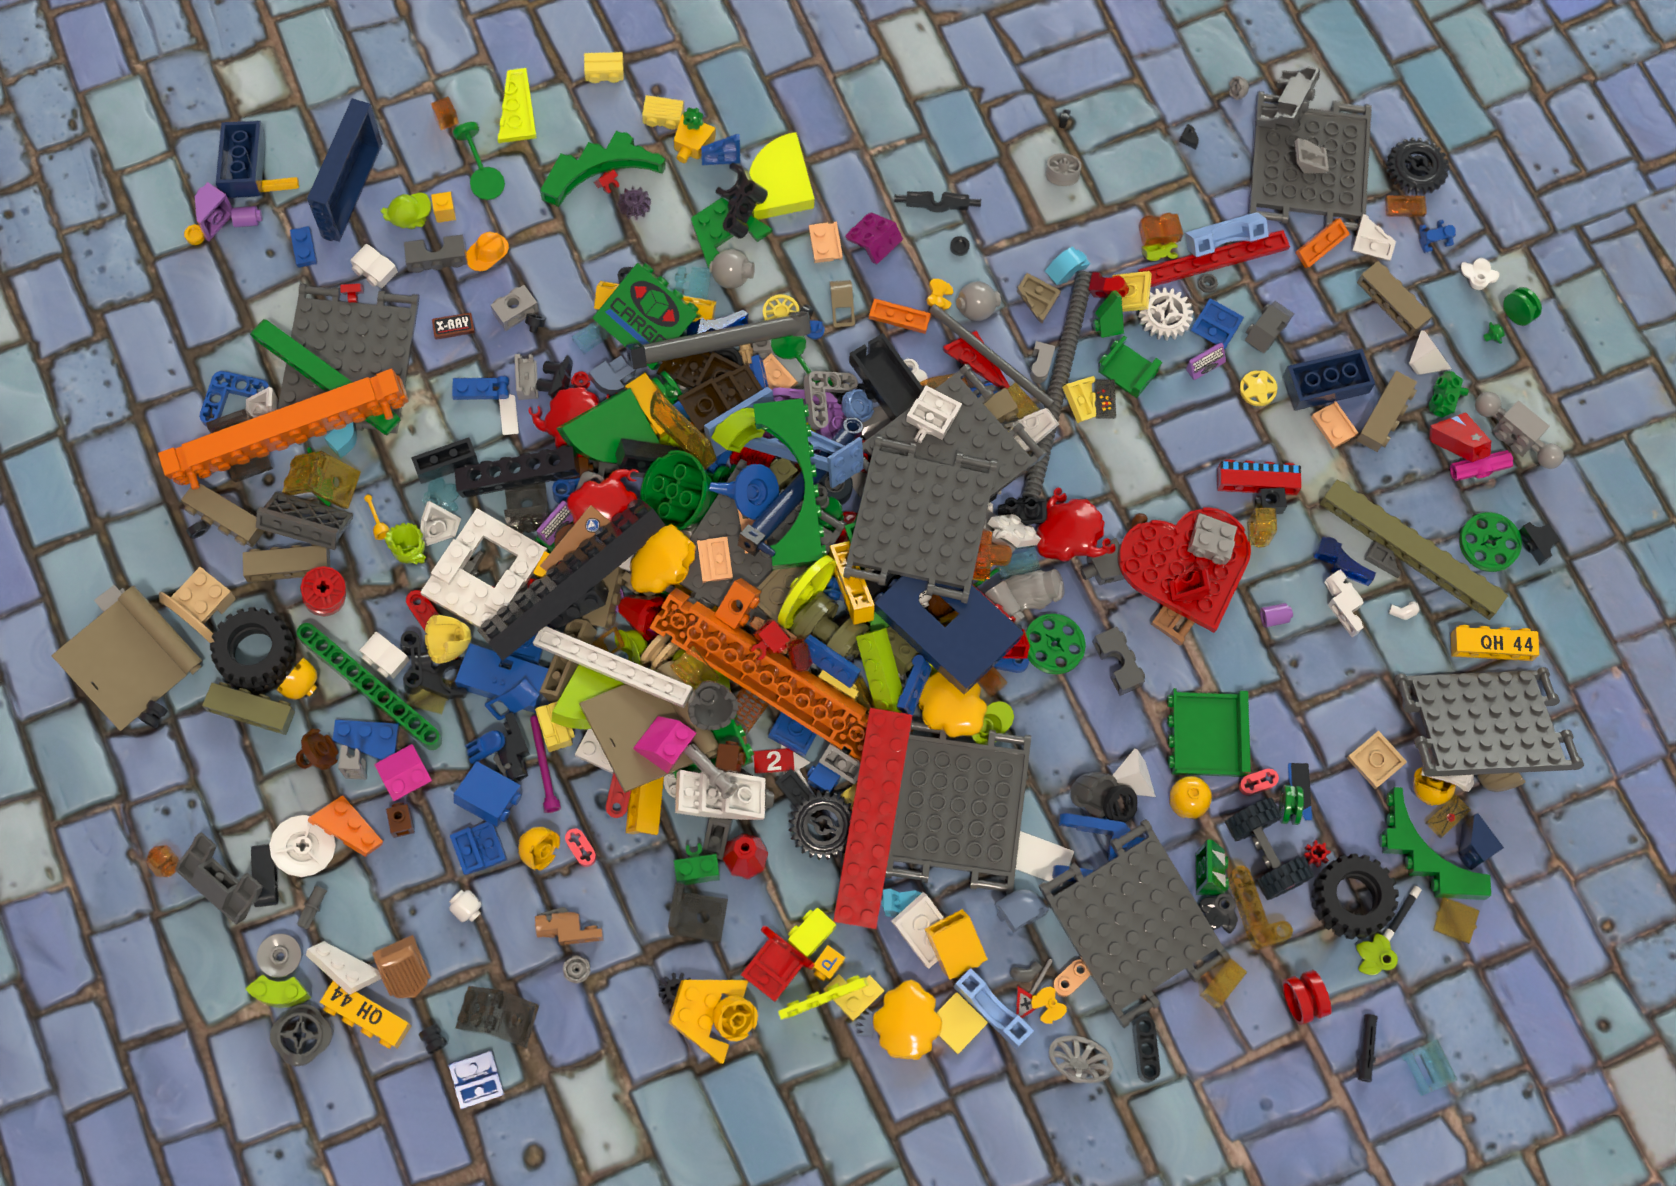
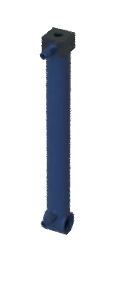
M847 418L842 428L831 440L846 446L861 437L863 430L862 422L857 418ZM820 450L817 455L828 458L832 454ZM816 468L817 477H813V484H818L828 471ZM802 471L752 525L748 524L739 535V547L754 557L760 550L771 557L776 554V551L764 542L804 499L805 483Z

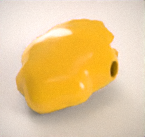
M674 525L661 528L655 535L649 538L646 544L637 551L630 561V582L633 589L640 593H662L668 586L681 583L687 577L689 566L695 560V544Z
M936 672L928 678L918 701L924 723L929 725V729L943 730L949 737L955 738L978 734L983 727L984 716L987 712V704L980 698L981 687L976 683L964 695L941 673Z
M912 979L904 981L896 989L890 990L884 995V1006L874 1013L873 1027L880 1035V1046L891 1057L919 1060L924 1054L932 1050V1041L941 1034L942 1019L934 1011L936 1005L934 996L926 992L919 982Z

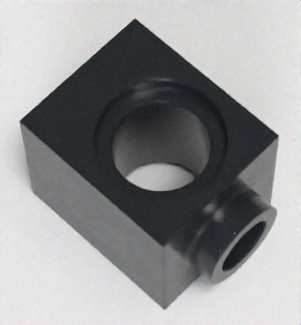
M1285 488L1260 489L1254 499L1255 508H1258L1259 515L1284 513L1287 508ZM1265 499L1272 500L1274 504L1267 503Z

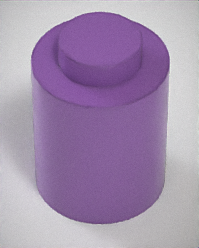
M257 206L231 209L234 228L259 226V221H262L261 209H257Z
M1286 603L1260 608L1261 622L1265 628L1290 623L1291 618H1293L1292 608Z

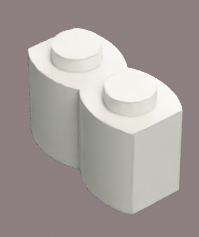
M365 244L350 260L353 266L352 270L359 276L367 277L366 280L373 287L377 285L383 288L398 272L396 266L389 259L368 244Z
M375 632L359 650L363 655L361 659L370 666L374 664L379 667L377 671L385 678L390 676L394 679L410 661L405 653L378 632Z

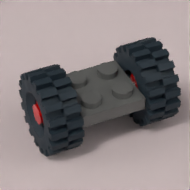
M1271 797L1241 810L1225 821L1235 842L1254 835L1251 837L1258 851L1263 850L1265 855L1262 856L1265 865L1268 870L1273 869L1257 880L1266 900H1271L1287 893L1315 876L1306 858L1303 856L1285 865H1281L1263 832V829L1282 818L1278 807Z

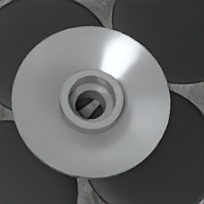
M286 934L269 936L261 943L257 952V962L260 969L268 976L275 978L288 976L296 970L301 961V948L298 942ZM283 953L284 959L278 961L277 956Z

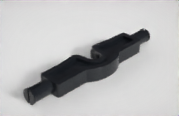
M907 191V195H894V203H906V207L926 208L932 212H945L949 209L968 210L969 206L981 207V199H969L968 194L944 192L940 202L934 200V193L932 191Z

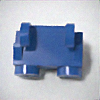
M1438 220V229H1431L1425 232L1426 225H1420L1421 239L1419 241L1423 253L1433 250L1432 246L1428 247L1429 243L1444 239L1447 241L1445 242L1446 247L1453 246V237L1456 236L1455 227L1453 225L1442 227L1444 220Z

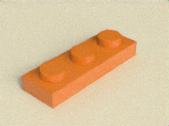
M1341 218L1335 219L1295 253L1304 268H1309L1350 235Z
M875 298L869 314V319L924 334H926L931 313Z

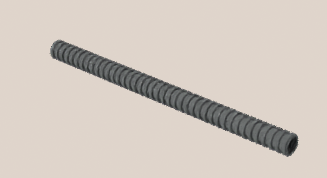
M1079 271L1076 275L1077 278L1075 279L1073 294L1071 295L1072 299L1068 307V315L1066 316L1056 356L1057 359L1055 360L1056 364L1054 365L1053 375L1051 376L1047 395L1055 401L1049 411L1057 421H1059L1060 411L1062 410L1061 405H1063L1065 398L1062 387L1069 381L1068 378L1070 377L1073 365L1072 361L1076 353V345L1078 344L1080 329L1082 328L1084 313L1090 295L1089 285L1092 274L1087 271ZM1056 428L1037 443L1040 448L1045 449L1047 454L1028 470L1027 481L1025 482L1022 494L1023 498L1035 497L1040 499L1039 495L1042 492V484L1046 476L1045 472L1047 471Z

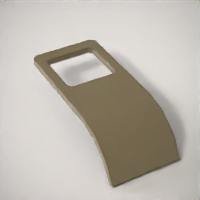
M851 280L830 281L833 326H855ZM850 307L852 322L837 323L835 309Z

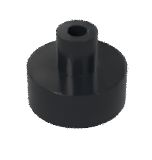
M526 314L525 323L530 325V332L537 333L538 327L545 326V317L537 314Z

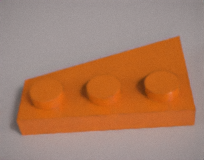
M343 795L308 818L310 824H316L324 829L325 833L330 836L334 835L342 840L343 844L365 857L383 844L381 838Z

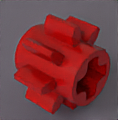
M1315 840L1312 846L1307 844L1304 847L1308 852L1303 857L1307 858L1309 865L1316 864V867L1319 868L1321 861L1324 864L1329 861L1326 856L1331 851L1325 848L1326 843L1318 844L1317 840ZM1314 851H1316L1317 854H1320L1319 858L1316 854H1313Z

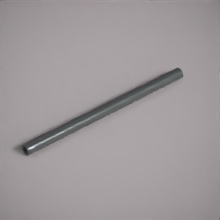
M934 304L930 308L929 312L1044 406L1050 409L1054 405L1055 401L940 307Z

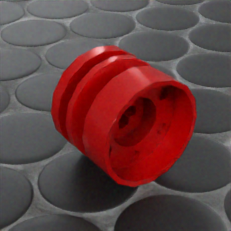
M325 566L316 567L307 572L301 583L303 604L314 615L323 617L340 611L346 599L345 581L341 574L335 569ZM323 585L326 586L325 593H321L320 590Z

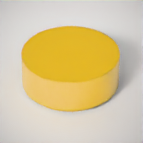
M190 225L184 231V236L191 245H199L205 240L199 225Z

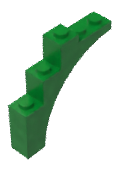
M615 131L606 149L600 144L588 142L579 160L571 155L560 153L540 190L541 199L560 207L567 195L579 184L590 177L613 169L639 168L663 174L666 169L665 158L658 153L646 151L641 146H634V138L628 133Z
M1394 787L1386 795V805L1389 806L1387 826L1390 828L1385 829L1379 836V846L1382 847V853L1406 854L1408 856L1405 858V868L1408 869V875L1434 877L1431 880V890L1434 891V898L1486 900L1491 896L1490 875L1475 873L1457 867L1434 852L1417 833L1409 818L1404 802L1403 788Z

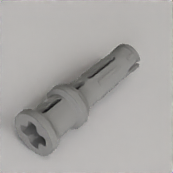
M695 744L689 745L685 749L684 753L709 778V784L721 792L723 799L731 797L736 792L738 785L734 782L732 783L726 777L724 770L716 768Z

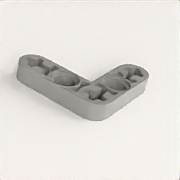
M813 371L804 377L805 400L809 410V417L807 419L808 424H810L813 430H820L828 424L826 392L847 393L856 389L858 382L853 374ZM828 377L833 379L834 387L828 384ZM813 396L818 397L819 406L814 404Z

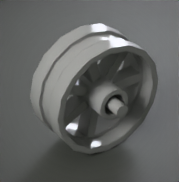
M1058 153L1050 156L1047 160L1046 178L1051 183L1058 186H1071L1080 179L1081 162L1075 156L1067 153Z

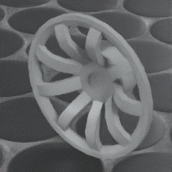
M1063 1036L1053 1041L1050 1045L1049 1059L1051 1063L1072 1082L1097 1083L1107 1079L1112 1073L1113 1061L1111 1056L1102 1046L1090 1039L1079 1036ZM1069 1041H1072V1042H1073V1047H1074V1053H1073V1054H1072L1070 1048L1068 1047V1045L1065 1044L1064 1042H1069ZM1079 1042L1088 1044L1082 1056H1080ZM1060 1046L1066 1055L1060 1051H1054L1055 1048ZM1094 1048L1101 1053L1091 1057L1088 1060V1057ZM1055 1057H1060L1065 1062L1058 1065ZM1099 1060H1106L1107 1066L1104 1064L1094 1063H1096ZM1095 1069H1101L1105 1073L1099 1077ZM1087 1074H1091L1093 1078H1086Z

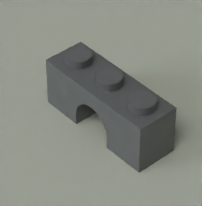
M463 234L443 237L444 245L438 252L427 251L424 240L404 242L405 260L409 272L420 273L423 270H441L445 267L458 268L467 265L466 243Z
M1118 627L1096 635L1092 643L1100 659L1114 657L1121 663L1122 668L1113 672L1111 676L1119 696L1142 687L1145 682V674L1141 667L1138 668L1134 652L1127 647L1125 634L1122 631L1120 632Z

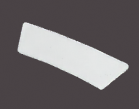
M509 394L508 399H499L503 435L519 433L515 396Z

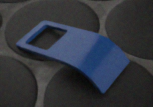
M524 678L515 688L486 702L485 707L497 720H502L506 718V714L511 712L514 714L529 706L540 694ZM501 700L510 711L500 716L490 704Z

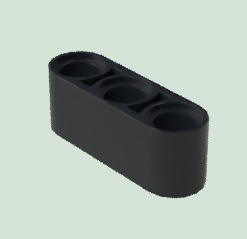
M270 844L251 847L252 877L263 886L258 901L254 903L255 907L278 905L279 901L277 866L271 858Z
M1143 1016L1133 1025V1038L1138 1077L1141 1081L1150 1083L1159 1077L1161 1069L1155 1023L1152 1018ZM1139 1023H1146L1149 1031L1143 1033L1139 1029ZM1143 1044L1151 1047L1150 1055L1142 1052L1141 1047ZM1145 1066H1150L1154 1070L1153 1077L1145 1075Z

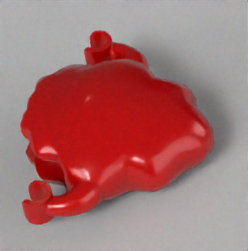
M584 387L568 388L566 390H559L557 395L550 401L551 410L546 415L545 420L540 419L543 411L539 406L536 414H533L531 407L528 411L532 416L535 427L555 437V445L559 449L560 446L568 444L563 440L556 428L598 405L599 400L594 393L587 391Z
M615 470L602 482L597 483L588 480L578 490L571 493L567 499V507L573 516L574 525L590 505L609 521L616 514L626 510L632 501L637 500V496L634 492L627 491L620 480L626 477L628 481H637L631 479L630 474L631 472L639 473L638 470Z
M1056 488L1054 495L1047 502L1046 521L1037 528V535L1041 538L1037 544L1039 555L1046 559L1068 562L1075 556L1095 558L1106 553H1114L1116 550L1115 544L1107 547L1111 543L1109 538L1103 540V547L1097 548V541L1104 536L1105 522L1102 520L1103 516L1088 499H1072L1068 503H1064L1067 500L1066 493L1062 494V489Z

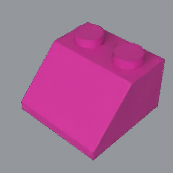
M657 716L633 749L668 774L685 749L691 744L696 732L679 720Z
M413 744L374 764L394 802L432 782Z

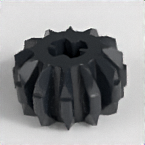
M672 973L673 980L671 981L665 976L664 981L667 985L659 984V988L664 990L658 993L659 997H666L662 1004L667 1005L671 1002L669 1006L671 1010L676 998L671 990H676L679 987L681 980H684V973L680 974L679 979H676V974Z

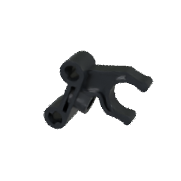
M732 162L729 168L738 173L737 181L731 189L726 191L718 187L716 194L729 200V213L723 222V229L736 238L741 239L748 233L749 226L747 221L757 204L765 202L768 191L752 180L746 168Z
M414 631L404 632L400 640L401 651L411 656L412 670L407 671L403 677L404 690L408 694L414 695L419 693L421 689H424L448 700L466 698V688L450 689L443 683L444 674L452 669H460L463 660L442 663L436 669H432L431 657L428 652L420 651L419 635ZM408 641H412L413 645H408ZM410 680H416L415 684H410Z

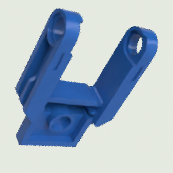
M1068 813L1060 814L1059 826L1076 828L1077 831L1111 836L1110 841L1114 838L1118 839L1131 831L1125 822ZM1136 837L1123 845L1124 852L1145 838ZM1110 841L1107 862L1117 857ZM1053 866L1052 878H1056L1069 870V866ZM1079 868L1083 877L1094 871ZM1074 877L1067 880L1068 882H1077Z

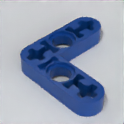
M226 371L216 372L211 379L199 416L200 420L206 427L216 426L220 421L229 393L251 397L258 393L257 389H260L261 386L264 389L268 388V383L262 379ZM225 378L226 382H222L220 385L218 380L221 381ZM238 382H246L247 385L244 389L239 390L236 388ZM214 395L221 396V400L218 403H211V398ZM211 407L213 408L212 415L214 416V418H210L209 421H207L206 416H210Z

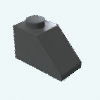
M709 818L702 855L716 854L717 859L723 860L733 819Z

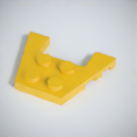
M681 980L668 1023L686 1038L697 1044L702 1051L713 1057V1060L717 1063L724 1064L729 1044L709 1037L713 1025L714 1009L720 1002L722 994L744 997L748 981Z

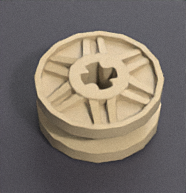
M659 634L642 654L640 665L646 668L651 665L650 669L656 671L658 667L671 661L680 647L672 642L669 643L671 638L669 634H666L664 637Z

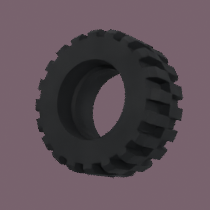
M249 607L246 612L240 609L237 610L236 615L232 616V614L226 616L227 621L224 623L221 621L217 625L219 631L213 632L212 639L214 642L210 643L212 661L223 678L238 689L243 687V689L252 691L253 688H256L257 691H262L264 686L268 685L271 688L275 686L274 682L276 680L282 681L285 678L284 673L286 671L290 672L292 669L290 662H294L296 657L294 653L296 644L284 621L280 620L279 616L275 613H269L267 609L263 608L257 611L256 607ZM253 634H264L271 638V650L261 662L254 665H242L236 661V648L244 638Z
M1350 854L1348 857L1346 855L1338 857L1322 869L1313 883L1315 888L1311 892V897L1315 899L1312 903L1313 910H1318L1319 913L1316 916L1319 921L1323 919L1326 922L1324 927L1327 930L1332 928L1335 930V935L1339 937L1346 935V939H1354L1355 937L1363 939L1377 933L1392 920L1395 915L1394 911L1398 908L1399 902L1395 900L1399 896L1398 889L1393 887L1397 884L1395 879H1390L1388 876L1390 871L1387 867L1382 869L1380 861L1375 859L1372 862L1370 861V856L1367 855L1358 857V854ZM1345 878H1353L1367 886L1373 900L1372 909L1367 914L1355 915L1342 907L1337 897V886L1340 881Z

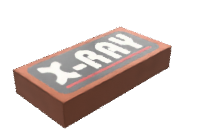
M471 313L432 319L435 340L475 333Z

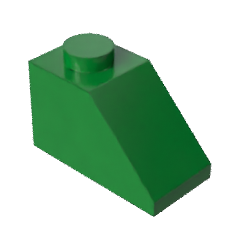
M1112 291L1095 312L1093 329L1101 338L1124 334L1122 296L1117 291Z

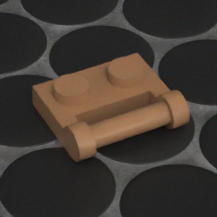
M1163 606L1151 625L1170 637L1176 644L1182 645L1185 641V636L1195 622L1187 619L1179 632H1176L1173 628L1182 615Z

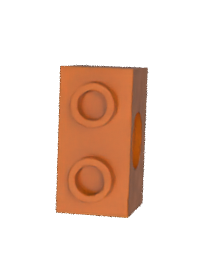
M742 578L735 580L714 616L734 630L741 626L744 627L750 619L749 612L751 609L754 610L760 602L758 597L761 591ZM737 600L742 602V610L737 607Z

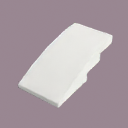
M679 770L676 779L675 813L723 819L763 820L765 819V778L726 771V777L732 783H736L738 788L731 797L723 799L721 792L709 784V778L703 772L695 773Z

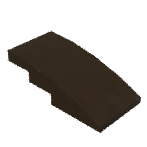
M712 351V353L706 352L662 361L656 374L660 375L661 372L666 371L676 384L691 390L711 378L715 379L741 366Z
M746 363L732 372L728 371L715 379L707 380L677 398L696 430L700 432L704 430L705 424L763 390V388Z

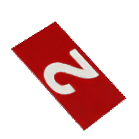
M788 748L753 751L755 754V774L789 771L790 769L794 771V754Z

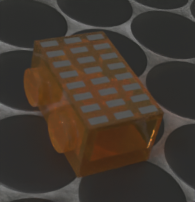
M742 688L737 695L738 710L736 711L738 717L734 718L737 726L742 725L747 735L769 704L745 688Z

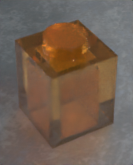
M449 96L431 103L433 115L440 130L459 124L456 111Z

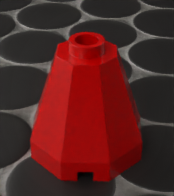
M629 595L621 599L618 605V612L634 630L638 631L644 639L650 641L659 635L657 632L649 631L648 629L657 614L663 610L661 607L666 599L660 596Z
M742 833L727 841L722 859L732 876H739L749 880L764 871L768 851L760 837Z

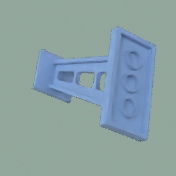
M769 387L764 388L704 425L707 452L712 459L726 451L725 448L711 439L715 432V427L728 416L742 408H754L753 404L774 402L773 390ZM811 431L812 437H808L809 445L813 444V450L819 449L832 454L828 458L814 454V457H810L811 465L815 464L816 468L829 472L831 488L843 483L864 469L863 445L860 437L845 446ZM754 438L744 446L797 462L790 450L783 443H780V440L777 438Z

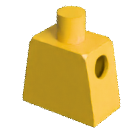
M682 114L674 138V149L678 152L676 159L681 163H686L689 157L694 159L702 157L701 147L713 143L716 138V128L704 123L700 126L699 130H689L687 125L683 124L684 116Z

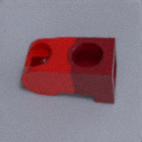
M1092 272L1089 291L1094 298H1107L1112 291H1117L1123 298L1128 294L1129 286L1122 276L1117 275L1107 278L1103 277L1100 272Z

